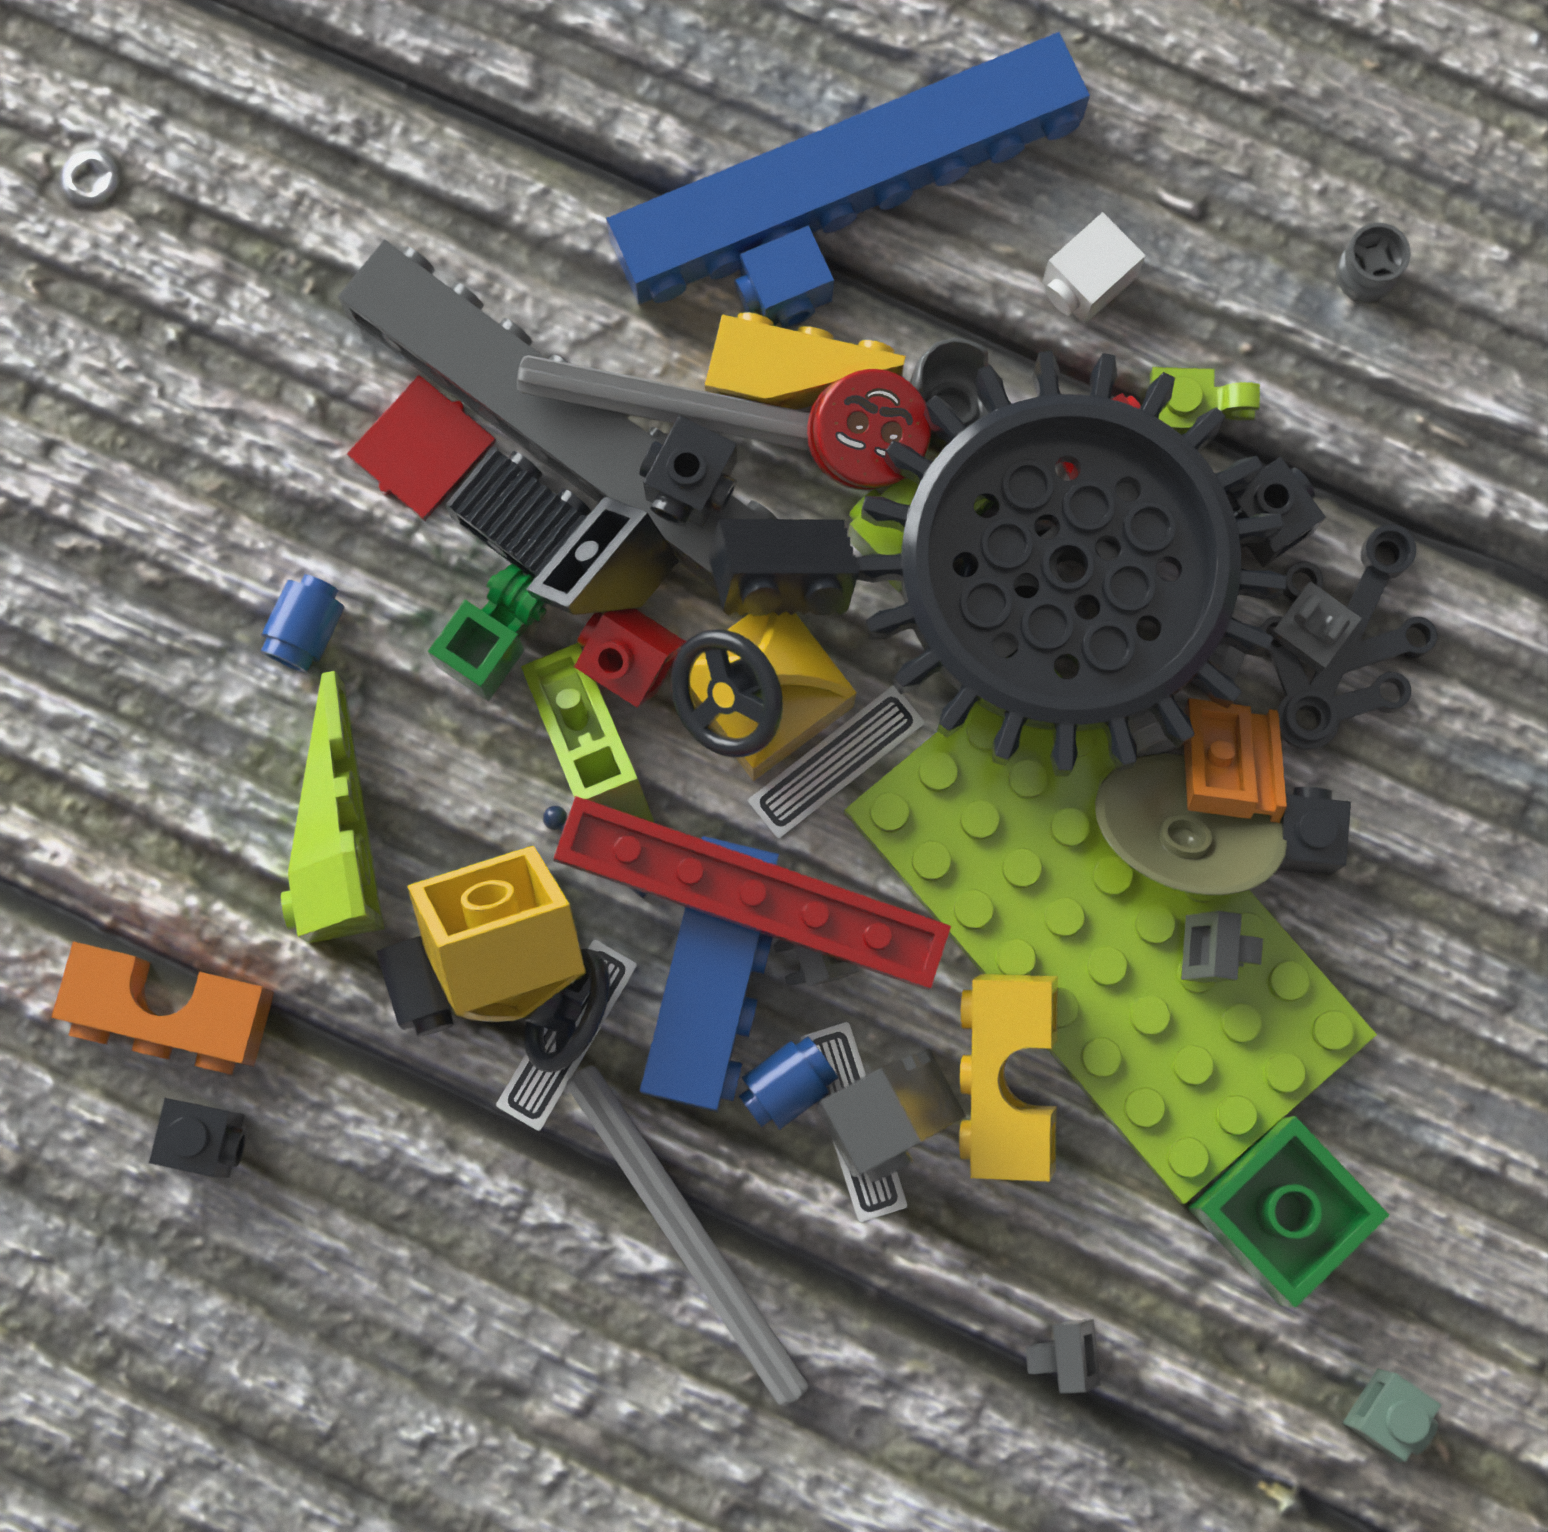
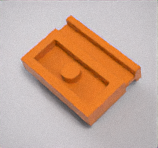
M1188 698L1183 712L1189 717L1195 735L1189 742L1184 744L1187 811L1251 819L1253 813L1270 815V822L1280 823L1287 803L1278 710L1269 709L1267 715L1251 713V706L1231 704L1226 709L1213 701Z

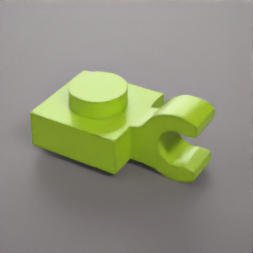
M1152 367L1150 384L1163 372L1175 377L1172 398L1159 415V420L1165 422L1181 435L1185 434L1193 426L1199 416L1215 407L1225 415V419L1240 421L1254 420L1255 410L1260 408V384L1238 382L1214 387L1215 369Z

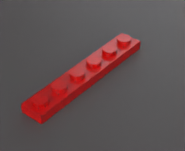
M578 796L574 798L553 857V861L925 990H929L932 987L951 926Z

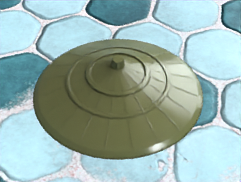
M1152 754L1138 757L1137 762L1132 768L1118 771L1117 767L1105 777L1097 792L1095 802L1096 818L1103 836L1109 845L1135 870L1171 888L1205 895L1239 893L1264 883L1273 876L1283 862L1287 841L1283 840L1281 821L1280 823L1270 822V815L1253 813L1251 819L1187 811L1185 755Z

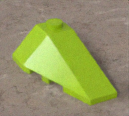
M335 671L325 672L321 675L288 868L290 890L281 892V905L287 929H296L297 936L307 943L384 930L345 683Z

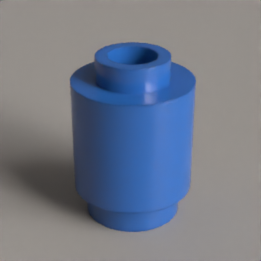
M304 574L301 582L287 580L261 634L266 640L260 652L286 667L307 673L312 661L320 662L345 609V606L335 599L339 590L333 585L308 574Z
M807 1036L796 1045L789 1041L741 1078L748 1089L741 1093L739 1098L761 1127L772 1120L776 1127L781 1130L828 1095L829 1091L826 1087L837 1080L838 1076L818 1047Z

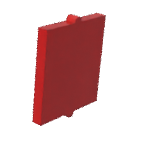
M418 375L347 452V456L379 483L378 487L383 495L393 494L425 521L496 443V439L464 412L465 409L461 401L455 400L451 402L422 376Z

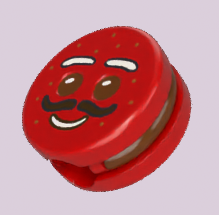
M864 369L853 372L830 384L814 402L807 424V439L811 454L823 473L836 483L847 488L873 490L895 484L906 477L895 473L884 462L886 450L892 440L910 446L921 456L925 457L931 439V428L924 416L926 403L919 391L898 374L882 369Z

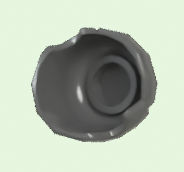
M959 337L935 342L919 358L910 383L919 391L925 403L935 395L952 407L958 418L968 427L978 419L988 415L985 406L977 396L976 388L978 369L989 365L987 349L980 344ZM931 429L932 435H936L938 438L942 439V437H940L935 431Z

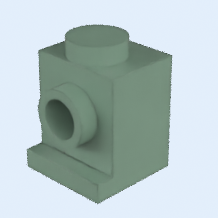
M1377 1368L1342 1424L1396 1462H1406L1411 1452L1419 1455L1433 1439L1438 1428V1422L1433 1418L1440 1409L1441 1404L1397 1373Z

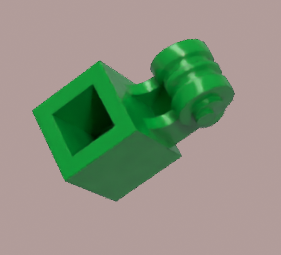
M514 564L493 575L486 585L490 589L486 597L489 600L482 609H479L464 599L428 650L437 668L488 702L525 651L520 637L529 625L535 620L539 622L547 611L545 608L547 604L532 598L526 590L533 582L534 577L531 575L525 576L523 570Z

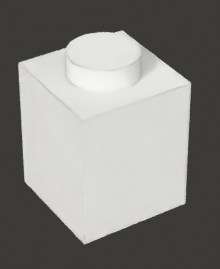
M1102 212L1049 259L1042 280L1046 286V295L1060 312L1065 315L1073 313L1085 325L1137 278L1146 255Z

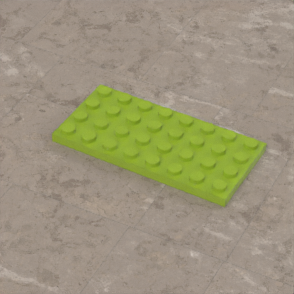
M977 705L968 714L962 728L948 738L937 731L845 808L844 814L936 921L951 926L949 936L982 974L1058 976L1057 1042L1051 1049H1046L1180 1204H1185L1377 1034L1250 890L1234 894L1205 895L1171 888L1135 870L1113 850L1103 836L1095 811L1098 789L1105 777L1116 768L1109 756L1108 740L1103 728L1076 731L1078 757L1073 770L1068 777L1055 776L1050 759L1053 747L1052 730L1024 725L1020 735L1019 748L1008 763L1003 766L992 762V742L1001 729L1003 717ZM1213 911L1242 914L1240 935L1263 939L1261 965L1244 963V967H1238L1237 980L1208 983L1181 980L1186 915Z

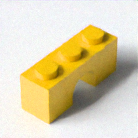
M980 974L972 980V990H963L961 996L962 1029H972V1055H962L960 1064L961 1094L971 1095V1120H962L960 1124V1159L970 1160V1178L1050 1182L1056 1172L1057 1106L1031 1105L1018 1099L1007 1085L1005 1067L1009 1056L1015 1051L1025 1048L1051 1049L1057 1042L1058 976Z

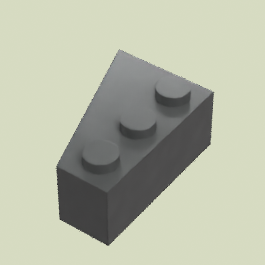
M930 1048L878 1069L824 1098L816 1108L852 1177L866 1172L871 1182L879 1181L914 1162L907 1149L966 1116Z

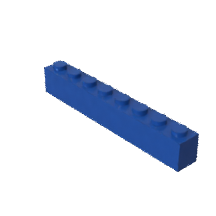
M1057 32L606 218L609 239L638 305L652 299L655 303L666 302L681 295L687 289L688 284L707 276H710L711 279H721L737 272L740 269L741 253L809 225L812 233L823 229L825 233L838 231L851 224L857 218V214L878 205L882 210L896 207L908 200L914 190L934 182L936 186H946L954 183L965 176L970 167L989 159L992 163L1007 161L1018 155L1024 149L1025 144L1046 136L1048 140L1060 139L1079 127L1081 121H1083L1090 94L1060 32Z

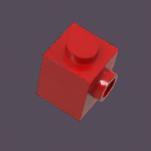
M635 608L607 611L604 614L597 612L591 616L579 635L577 643L582 645L584 649L574 667L638 708L658 693L673 666L677 653L686 641Z

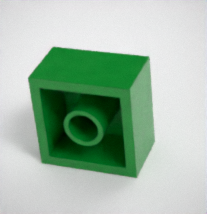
M1296 1116L1282 1118L1188 1207L1190 1212L1278 1305L1296 1308L1390 1216Z

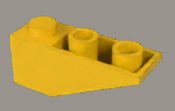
M739 313L737 318L722 314L705 381V391L798 410L813 406L818 396L830 384L859 370L882 369L902 377L906 356L895 354L891 346L878 341L862 340L856 345L834 340V336L830 332L816 327L803 326L799 327L798 331L773 326L774 323L770 319L759 314Z

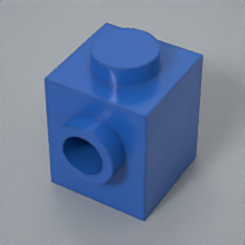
M809 225L740 254L741 277L734 279V284L739 299L747 313L757 311L759 315L770 319L774 323L773 326L780 323L782 327L787 328L806 321L814 315L815 308L832 302L834 279Z

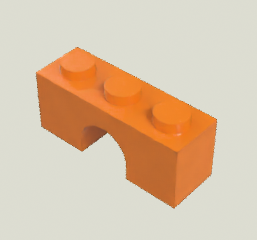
M72 942L51 1017L72 1023L68 1036L107 1045L111 1032L134 1038L131 1051L170 1060L173 1048L197 1053L194 1066L233 1075L236 1063L255 1066L274 996L273 991L262 986L199 972L195 989L189 1002L176 1013L159 1016L150 1008L145 997V983L151 962L133 955Z

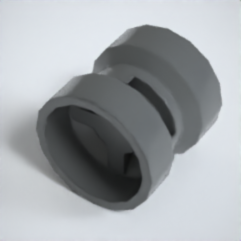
M1383 222L1370 223L1360 228L1351 238L1336 266V280L1342 292L1351 299L1363 303L1376 302L1386 297L1397 283L1398 278L1408 267L1411 257L1410 244L1404 233L1395 226Z

